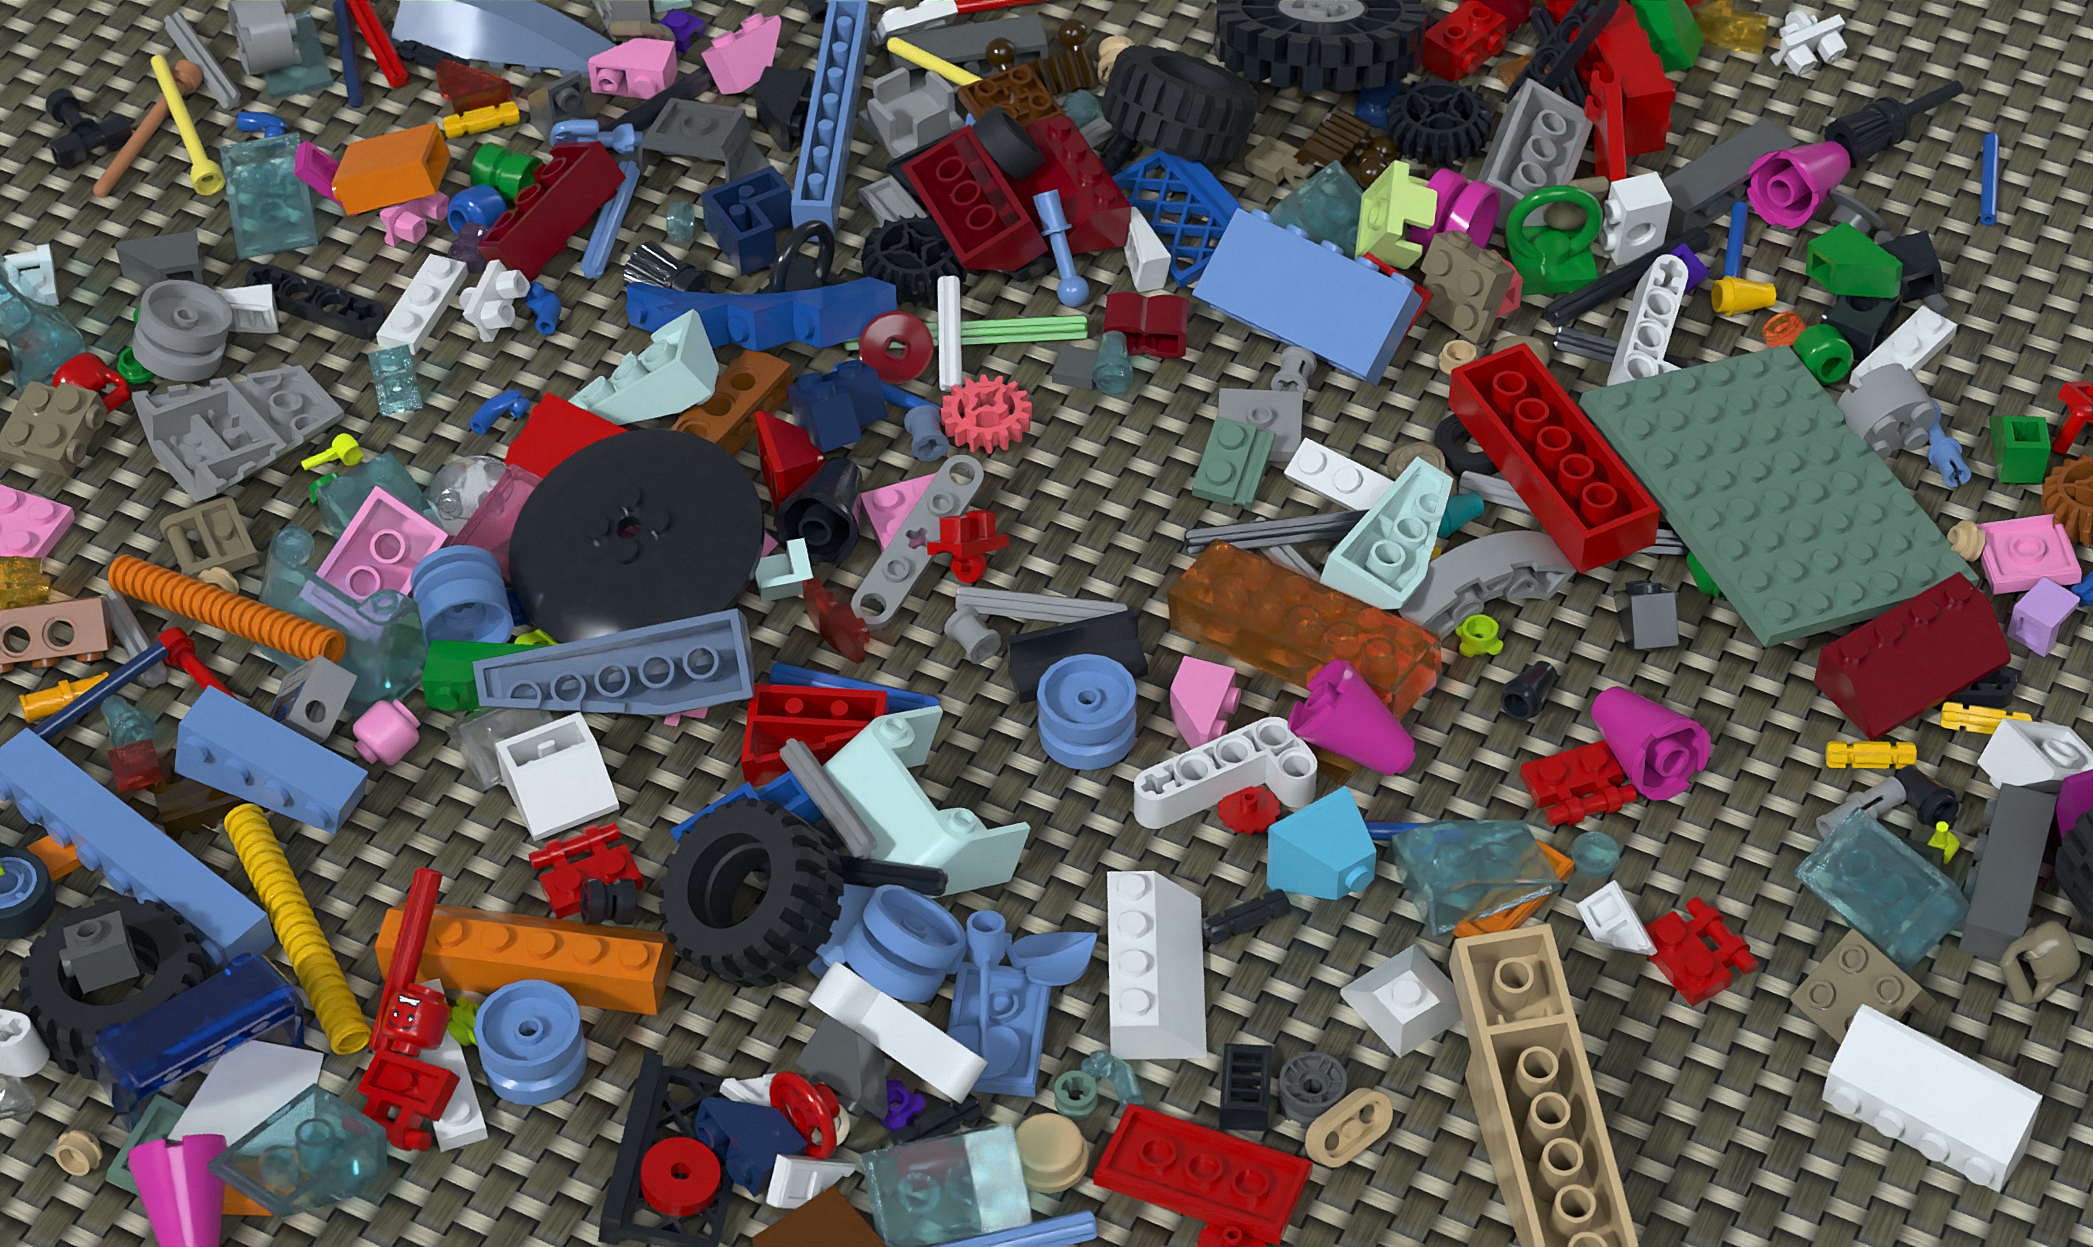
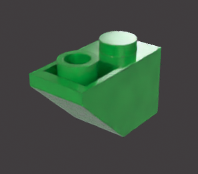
M1846 221L1808 242L1805 273L1832 294L1895 298L1899 295L1903 264L1894 255L1886 252L1864 233L1859 232Z
M1990 415L1989 425L1998 482L2042 484L2051 449L2046 417Z

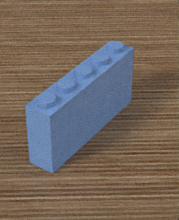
M1237 207L1192 295L1203 305L1289 346L1304 347L1310 350L1316 359L1377 387L1423 300L1413 289L1415 283L1395 272L1392 273L1391 277L1385 276L1378 272L1380 268L1378 265L1361 256H1357L1355 261L1342 256L1345 251L1329 241L1322 240L1321 244L1318 245L1308 240L1310 235L1294 225L1288 224L1286 229L1273 224L1275 221L1274 217L1259 209L1253 208L1252 212L1249 213Z

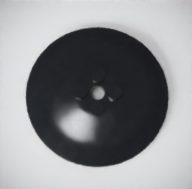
M648 429L625 432L604 438L580 449L558 464L540 481L523 505L515 522L509 546V573L514 593L530 621L545 636L557 644L731 610L748 588L761 559L765 537V520L762 504L752 480L741 464L727 451L702 437L675 430ZM632 525L641 526L636 536L621 538V533L627 527Z

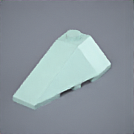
M692 309L662 326L651 335V339L654 341L651 346L638 356L632 351L621 359L622 364L616 368L608 380L603 376H599L568 402L611 423L622 425L679 413L694 404L701 405L708 401L715 392L719 366L699 314Z
M1417 456L1328 556L1317 589L1352 612L1402 608L1425 579L1453 478Z

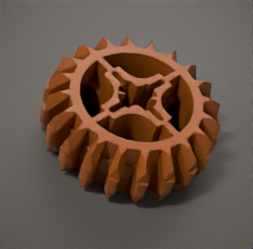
M2081 453L2077 461L2065 459L2063 467H2053L2052 474L2045 478L2043 495H2041V509H2043V515L2054 514V530L2055 524H2064L2071 544L2080 541L2084 543L2086 549L2093 544V457H2087Z

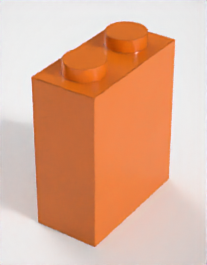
M429 123L349 143L332 180L334 197L338 202H342L347 215L437 194L451 158L438 123Z

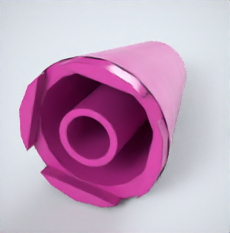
M1834 141L1765 153L1756 159L1748 172V176L1752 174L1751 187L1747 189L1748 197L1755 211L1767 223L1773 226L1777 223L1787 226L1785 229H1794L1807 223L1829 197V189H1835L1849 172V154L1842 145Z
M1335 659L1323 667L1306 686L1312 693L1305 704L1297 699L1288 718L1287 729L1295 734L1296 737L1385 776H1391L1396 772L1402 774L1414 761L1416 755L1413 751L1414 739L1354 666L1344 659L1343 662Z
M1620 686L1611 687L1596 697L1591 710L1592 720L1639 793L1646 795L1654 801L1670 799L1682 793L1691 785L1687 779L1695 769L1702 772L1707 765L1711 752L1710 735L1698 721Z
M224 1135L182 1136V1142L166 1144L165 1139L138 1145L128 1151V1165L159 1247H219L229 1151Z

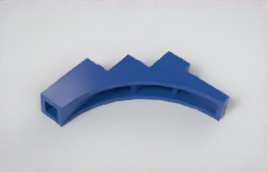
M871 277L816 289L764 294L686 292L661 288L642 282L626 285V311L630 325L655 333L662 326L694 309L700 316L711 348L732 343L758 352L789 341L798 340L822 349L860 337L865 326L874 317L884 312L897 311L896 285Z

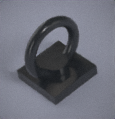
M810 220L794 229L783 242L774 259L769 284L758 294L809 290L849 282L830 272L835 255V237L831 227L824 221ZM814 236L818 237L819 253L815 265L798 256L793 260L799 248L808 239Z

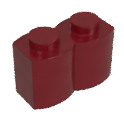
M1117 292L1107 295L1103 350L1123 356L1142 353L1159 358L1184 356L1186 353L1189 300L1176 295H1155L1148 298L1132 292Z

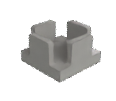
M904 67L874 80V98L867 101V109L858 113L859 125L894 159L942 138L953 131L966 127L965 121L955 112L953 88L934 70L925 74L926 85L920 82L910 87L909 71Z

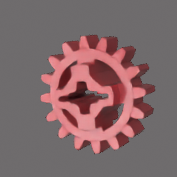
M985 374L981 375L980 382L976 383L970 378H965L964 388L953 385L951 387V396L943 397L941 418L942 425L945 426V435L947 437L955 436V445L958 447L966 442L969 443L970 452H975L979 446H984L989 454L992 453L993 446L999 445L1004 450H1008L1009 440L1020 443L1022 441V432L1030 431L1032 403L1028 402L1026 390L1018 392V383L1016 381L1004 385L1003 376H998L992 382L988 381ZM1010 409L1013 411L1012 415L1009 414ZM961 412L964 413L963 419L960 417Z

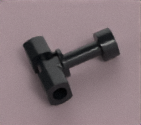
M57 89L46 99V110L53 119L60 123L67 122L70 126L67 135L49 141L52 157L60 169L87 160L86 152L103 146L107 151L123 146L132 136L131 126L123 114L98 123L92 118H82L79 114L81 109L80 101L69 89Z

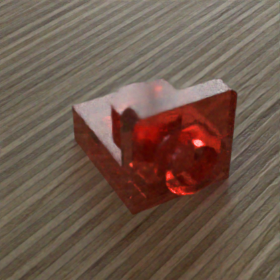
M152 738L107 750L119 793L128 790L145 789L152 783L164 780Z

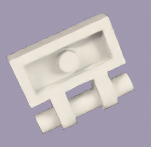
M924 0L919 4V7L907 11L905 7L888 10L883 14L884 17H881L876 30L871 32L874 45L878 46L887 43L888 36L938 29L952 24L958 13L955 1Z

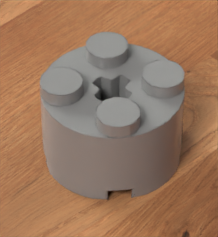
M286 0L229 1L227 8L232 34L236 35L239 45L236 49L247 75L260 74L302 63L298 45L296 42H292L291 38L298 35L292 12L287 14L284 12L287 11Z
M1897 363L1884 365L1866 373L1859 378L1863 384L1853 393L1848 388L1838 400L1837 407L1843 412V420L1851 432L1858 434L1862 440H1866L1882 460H1885L1892 451L1903 447L1910 451L1922 447L1929 440L1930 436L1927 431L1931 428L1937 417L1935 404L1909 367L1908 370H1905L1902 364Z

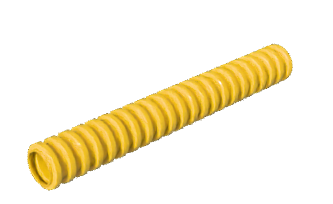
M251 803L234 808L225 817V830L229 834L230 840L244 865L245 871L248 873L250 881L253 883L256 893H258L259 900L263 904L271 924H273L274 931L278 935L286 955H288L289 962L293 966L301 986L304 988L305 995L309 998L310 1005L314 1009L317 1019H319L321 1028L324 1030L327 1040L330 1041L332 1050L340 1055L353 1054L361 1050L371 1039V1028L367 1024L359 1004L356 1003V998L351 992L348 982H346L339 963L335 960L333 951L330 950L329 943L325 939L324 933L320 929L319 923L315 919L314 913L309 907V903L304 897V893L299 887L292 869L289 867L287 858L284 857L282 848L279 847L278 840L274 836L262 808Z

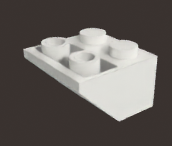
M580 712L495 743L501 777L534 841L620 809L597 742Z

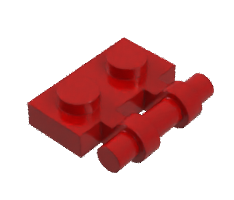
M1604 740L1521 764L1520 777L1537 808L1541 809L1556 805L1545 810L1546 819L1551 827L1565 822L1571 826L1583 822L1585 816L1604 811L1605 814L1617 812L1622 809V805L1637 800L1636 791L1632 784L1616 788V786L1622 784L1623 771ZM1591 793L1594 794V795H1592V796H1588V797H1585V798H1582V799H1578V797H1581V796H1585V795H1588V794H1591Z
M615 822L599 828L597 824L582 829L583 834L561 842L557 838L545 842L544 848L528 854L534 871L549 865L553 869L549 873L540 875L539 879L541 888L556 919H563L580 912V890L585 878H600L604 883H613L617 878H632L636 891L644 888L642 875L626 844L610 850L605 845L621 839ZM590 851L591 857L569 865L568 858Z
M1699 896L1692 898L1685 907L1694 918L1693 920L1685 923L1674 910L1644 926L1658 951L1652 956H1647L1692 1007L1731 986L1732 974L1727 970L1731 966L1736 965L1744 975L1750 974L1758 966V961L1749 952L1750 945L1742 936H1734L1723 923L1724 916L1714 906L1708 907ZM1710 936L1720 948L1711 952L1701 939Z
M378 1048L356 1090L368 1101L363 1111L352 1109L348 1113L346 1125L357 1130L361 1137L373 1141L383 1138L389 1140L394 1148L406 1152L413 1149L424 1152L430 1147L432 1137L430 1133L421 1131L419 1126L424 1118L437 1122L440 1121L461 1078L451 1070ZM391 1107L401 1110L395 1122L387 1120Z

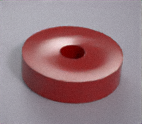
M684 1137L665 1139L649 1149L642 1161L640 1172L642 1194L647 1202L660 1212L673 1216L696 1214L708 1207L718 1192L720 1181L719 1162L715 1154L706 1145L697 1140ZM676 1173H682L686 1175L688 1178L684 1180L675 1179L672 1175Z

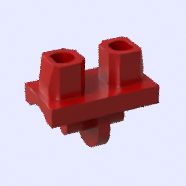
M973 510L965 512V516L951 515L939 517L940 539L927 542V555L951 552L953 554L951 569L955 576L965 583L976 582L983 578L986 572L987 558L983 553L1009 547V534L996 533L995 511Z

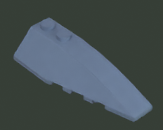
M401 0L391 34V41L394 45L400 46L404 40L412 39L422 43L424 47L428 45L451 53L453 57L459 56L467 59L469 63L471 59L489 61L490 67L502 69L505 68L506 63L525 65L526 71L537 73L553 68L560 69L561 75L564 76L577 70L582 78H590L588 61L591 57L617 46L586 26L534 0Z
M738 609L473 662L481 707L667 716L754 698V659L746 616Z

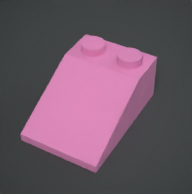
M375 486L302 595L373 643H377L413 596L410 585L413 569L427 555L438 549L448 547L455 538V535L385 487Z

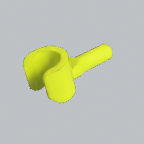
M343 433L333 440L332 448L305 459L301 463L305 471L338 458L345 465L353 466L363 459L364 454L358 448V442L351 435Z
M1943 821L1937 823L1936 832L1927 844L1945 850L1943 863L1946 865L1960 846L1956 836L1948 831V825Z

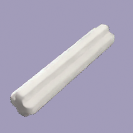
M942 276L938 279L939 383L942 391L950 392L953 385L962 388L960 280L956 276Z

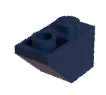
M707 1097L700 1103L694 1124L701 1143L718 1154L726 1164L731 1178L738 1185H744L754 1198L770 1188L777 1154L804 1156L808 1145L778 1108Z

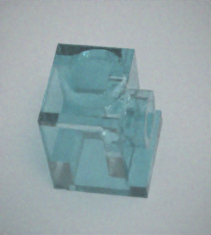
M408 344L367 353L382 416L423 408Z

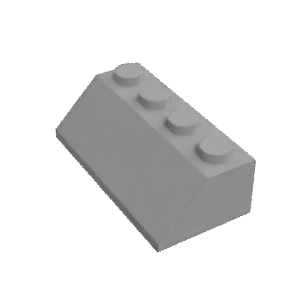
M1530 78L1525 81L1507 105L1477 179L1499 188L1501 194L1500 209L1495 224L1498 228H1506L1511 210L1528 194L1544 187L1566 185L1572 181L1593 126V122L1585 117L1584 109ZM1546 204L1532 211L1524 220L1522 227L1548 225L1545 223L1542 213Z

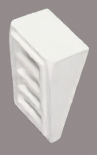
M1132 207L1126 246L1123 247L1135 288L1138 292L1164 288L1171 255L1136 207Z
M272 284L216 290L230 304L233 318L229 331L279 332L278 310Z

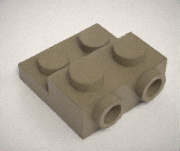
M1450 229L1448 232L1434 234L1420 269L1427 274L1422 287L1434 295L1425 311L1475 344L1484 343L1487 340L1515 270L1502 262L1503 258L1499 254L1481 249L1472 243V238L1462 231Z
M30 380L0 432V458L70 478L77 464L83 461L87 446L96 430H99L104 424L108 409L98 392L61 382L58 388Z

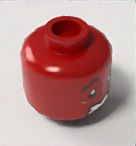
M413 983L408 984L407 990L400 989L392 994L381 1024L382 1033L387 1038L394 1040L391 1050L419 1058L421 1050L434 1051L441 1046L452 1015L451 1007L443 1002L445 994Z

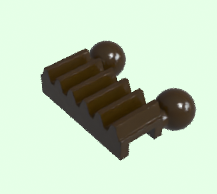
M1071 18L1065 20L1058 29L1060 43L1070 50L1058 56L1053 54L1046 59L1038 58L1031 63L1026 61L1020 64L1027 63L1054 100L1096 89L1100 84L1089 49L1085 47L1089 36L1088 28L1079 19ZM999 37L993 39L987 45L985 53L989 64L998 68L999 73L1014 68L1012 64L1016 58L1014 44L1007 38Z
M1337 108L1335 113L1331 114L1329 120L1326 119L1324 124L1320 125L1318 131L1315 130L1312 137L1307 139L1297 163L1304 166L1310 159H1313L1328 167L1325 178L1330 181L1333 179L1338 181L1339 187L1344 194L1350 197H1358L1367 190L1357 179V168L1359 165L1345 166L1361 149L1364 151L1371 148L1379 149L1387 157H1397L1398 149L1393 139L1388 136L1382 135L1374 138L1369 136L1372 128L1371 124Z
M1375 148L1365 150L1357 160V165H1359L1357 168V179L1359 183L1368 189L1394 160L1401 161V157H1387L1384 152ZM1425 158L1424 170L1409 169V176L1430 181L1434 175L1433 158Z
M154 758L147 761L140 771L142 786L155 796L166 835H170L174 840L181 838L183 830H188L193 835L198 834L200 825L203 824L207 825L211 830L215 829L218 820H225L227 814L234 808L243 804H255L191 778L176 782L177 774L174 772L175 767L169 761L162 758ZM258 805L262 808L264 813L270 811V809Z

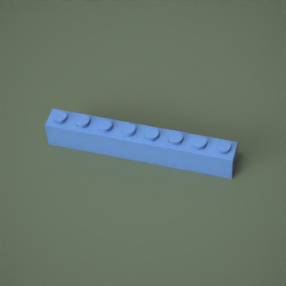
M829 0L791 202L793 230L804 222L821 220L831 227L835 237L870 38L868 0ZM814 236L807 241L818 242L819 240L817 236Z
M26 727L0 747V800H11L17 805L19 812L29 823H40L46 828L51 839L62 848L69 843L77 847L75 852L81 863L91 871L98 869L102 872L112 888L119 894L124 895L127 892L132 897L137 898L138 903L143 904L146 899L163 904L164 911L169 908L180 914L184 922L191 925L196 933L205 962L211 967L215 968L219 965L234 977L276 942L266 912Z

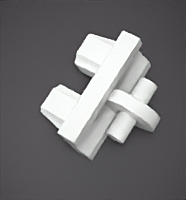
M1794 10L1787 14L1785 19L1786 26L1780 28V35L1782 36L1781 49L1779 52L1774 53L1771 59L1776 67L1787 63L1797 77L1808 73L1815 67L1818 60L1812 52L1818 50L1826 63L1829 64L1837 61L1847 50V46L1839 34L1845 22L1840 15H1836L1818 23L1814 15L1807 17L1801 10Z
M500 260L489 261L477 287H469L463 290L459 297V303L464 309L462 315L478 328L483 342L494 341L500 328L511 326L515 318V309L512 303L515 298L526 296L530 283L520 270L508 271Z

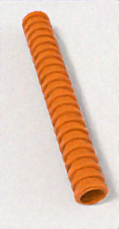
M128 554L116 558L109 569L108 582L113 590L298 657L299 659L310 661L314 657L321 655L331 662L338 664L345 653L346 639L341 631L286 611H281L275 607L251 600L214 585L212 586L211 584L154 565Z

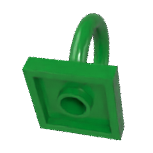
M1570 185L1548 186L1528 194L1511 210L1506 228L1504 229L1503 241L1508 262L1513 264L1517 273L1523 278L1521 296L1573 292L1598 279L1590 245L1601 231L1603 211L1598 200L1591 193ZM1564 201L1575 203L1583 208L1587 215L1586 224L1572 230H1559L1552 228L1550 225L1522 227L1524 220L1532 211L1552 202Z

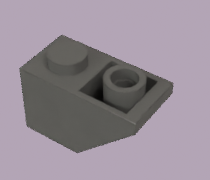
M577 70L527 96L532 126L548 141L551 130L556 123L570 120H588L582 76Z
M197 231L115 242L123 277L146 289L155 283L167 280H188L206 286L204 259Z
M826 1014L795 1061V1064L811 1073L807 1081L812 1086L817 1083H823L833 1093L835 1090L840 1092L841 1096L837 1100L838 1103L861 1118L865 1111L868 1110L881 1120H884L888 1114L884 1051Z

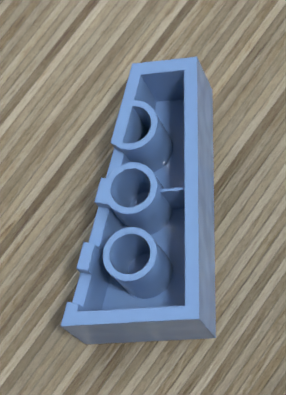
M211 685L206 688L179 723L175 773L335 835L364 797L368 771Z

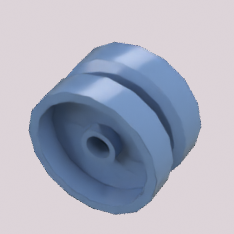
M1075 655L1066 657L1051 665L1040 678L1037 691V708L1039 711L1038 734L1042 748L1054 761L1073 769L1094 770L1105 768L1123 759L1134 746L1137 732V715L1135 712L1137 689L1133 676L1121 663L1101 655Z
M886 884L876 888L865 906L862 914L864 919L855 923L844 942L842 950L845 959L860 977L887 995L906 1002H927L933 999L944 981L945 968L953 966L965 946L967 937L963 927L945 908L917 891L898 885Z
M522 980L505 985L488 996L477 1011L474 1033L480 1052L483 1072L487 1085L499 1097L518 1105H541L558 1100L575 1088L584 1075L588 1053L583 1036L581 1016L576 1001L564 988L542 980Z

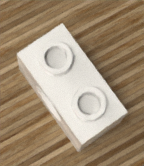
M1657 172L1611 182L1608 200L1604 202L1605 218L1599 233V239L1604 251H1609L1616 266L1628 263L1664 244L1672 199Z

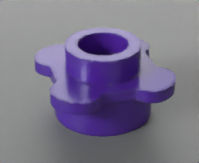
M890 1080L886 1082L888 1114L884 1120L878 1117L877 1119L885 1129L896 1131L905 1125L909 1127L915 1120L916 1113L923 1111L925 1102L920 1094H912L906 1090L902 1081ZM892 1103L900 1104L899 1106H891ZM867 1110V1112H868L869 1115L875 1116L874 1114H872L871 1112H869V1111Z

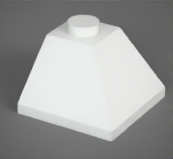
M2003 718L1977 763L1988 773L1990 782L1999 790L2002 782L2042 793L2061 791L2064 777L2093 769V750L2069 726Z
M1415 944L1340 990V995L1399 1058L1463 1019L1454 984Z

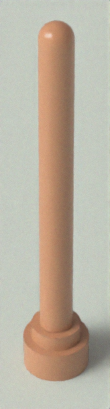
M187 60L178 61L171 70L181 96L194 93L204 80L201 69ZM164 94L94 185L93 192L97 197L103 198L109 194L169 114L170 108Z

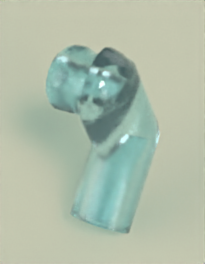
M1106 1050L1092 1051L1090 1057L1082 1061L1081 1071L1089 1073L1096 1083L1105 1077L1113 1084L1122 1109L1126 1110L1129 1103L1138 1106L1143 1104L1144 1097L1133 1068L1129 1064Z

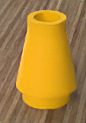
M1725 276L1722 280H1716L1711 290V302L1714 311L1723 313L1726 317L1761 308H1772L1776 301V290L1772 283H1761L1732 276Z

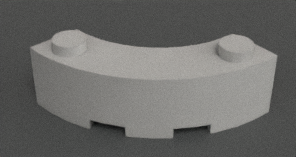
M1527 530L1496 533L1458 546L1428 564L1423 583L1402 608H1397V610L1413 633L1440 643L1468 617L1482 612L1484 602L1503 595L1506 596L1508 601L1523 598L1548 601L1577 570L1549 535Z

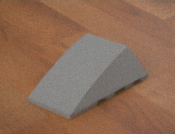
M302 365L247 374L246 381L231 383L226 377L210 380L209 387L187 390L185 384L167 387L168 393L149 396L147 390L132 392V400L154 456L195 503L217 495L272 466L344 418L342 408Z

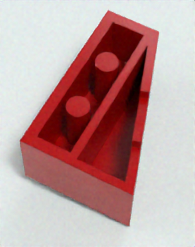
M754 684V698H751L749 701L741 758L745 783L749 781L752 787L769 784L790 771L780 756V749L786 746V740L795 738L797 742L803 741L820 765L823 766L875 718L890 714L887 691Z

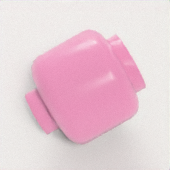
M395 699L392 703L379 700L353 725V733L359 740L353 748L370 765L379 760L386 766H393L419 741V733L416 728L420 726V722L398 700Z

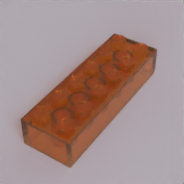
M1218 538L1210 544L1167 592L1172 630L1308 691L1310 690L1306 686L1323 667L1335 659H1339L1342 662L1344 659L1354 666L1399 722L1442 672L1441 635Z

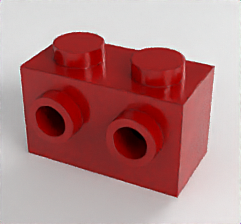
M1467 0L1426 31L1424 61L1421 62V65L1451 83L1457 79L1461 81L1468 74H1473L1480 65L1492 56L1498 55L1503 50L1507 41V17L1477 0Z

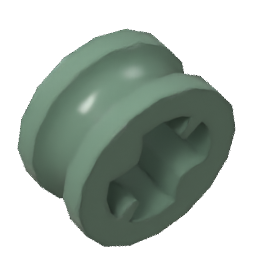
M1078 1070L1066 1072L1058 1077L1054 1087L1057 1111L1070 1120H1081L1093 1114L1098 1104V1085L1095 1079L1089 1073ZM1072 1090L1083 1091V1095L1080 1094V1100L1069 1099V1095H1073Z

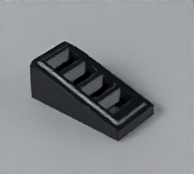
M1224 1044L1219 1129L1268 1132L1273 1046ZM1233 1058L1262 1060V1063L1233 1062ZM1233 1071L1260 1072L1261 1076L1232 1075ZM1232 1084L1260 1086V1089L1232 1088ZM1231 1098L1259 1099V1102L1231 1101Z

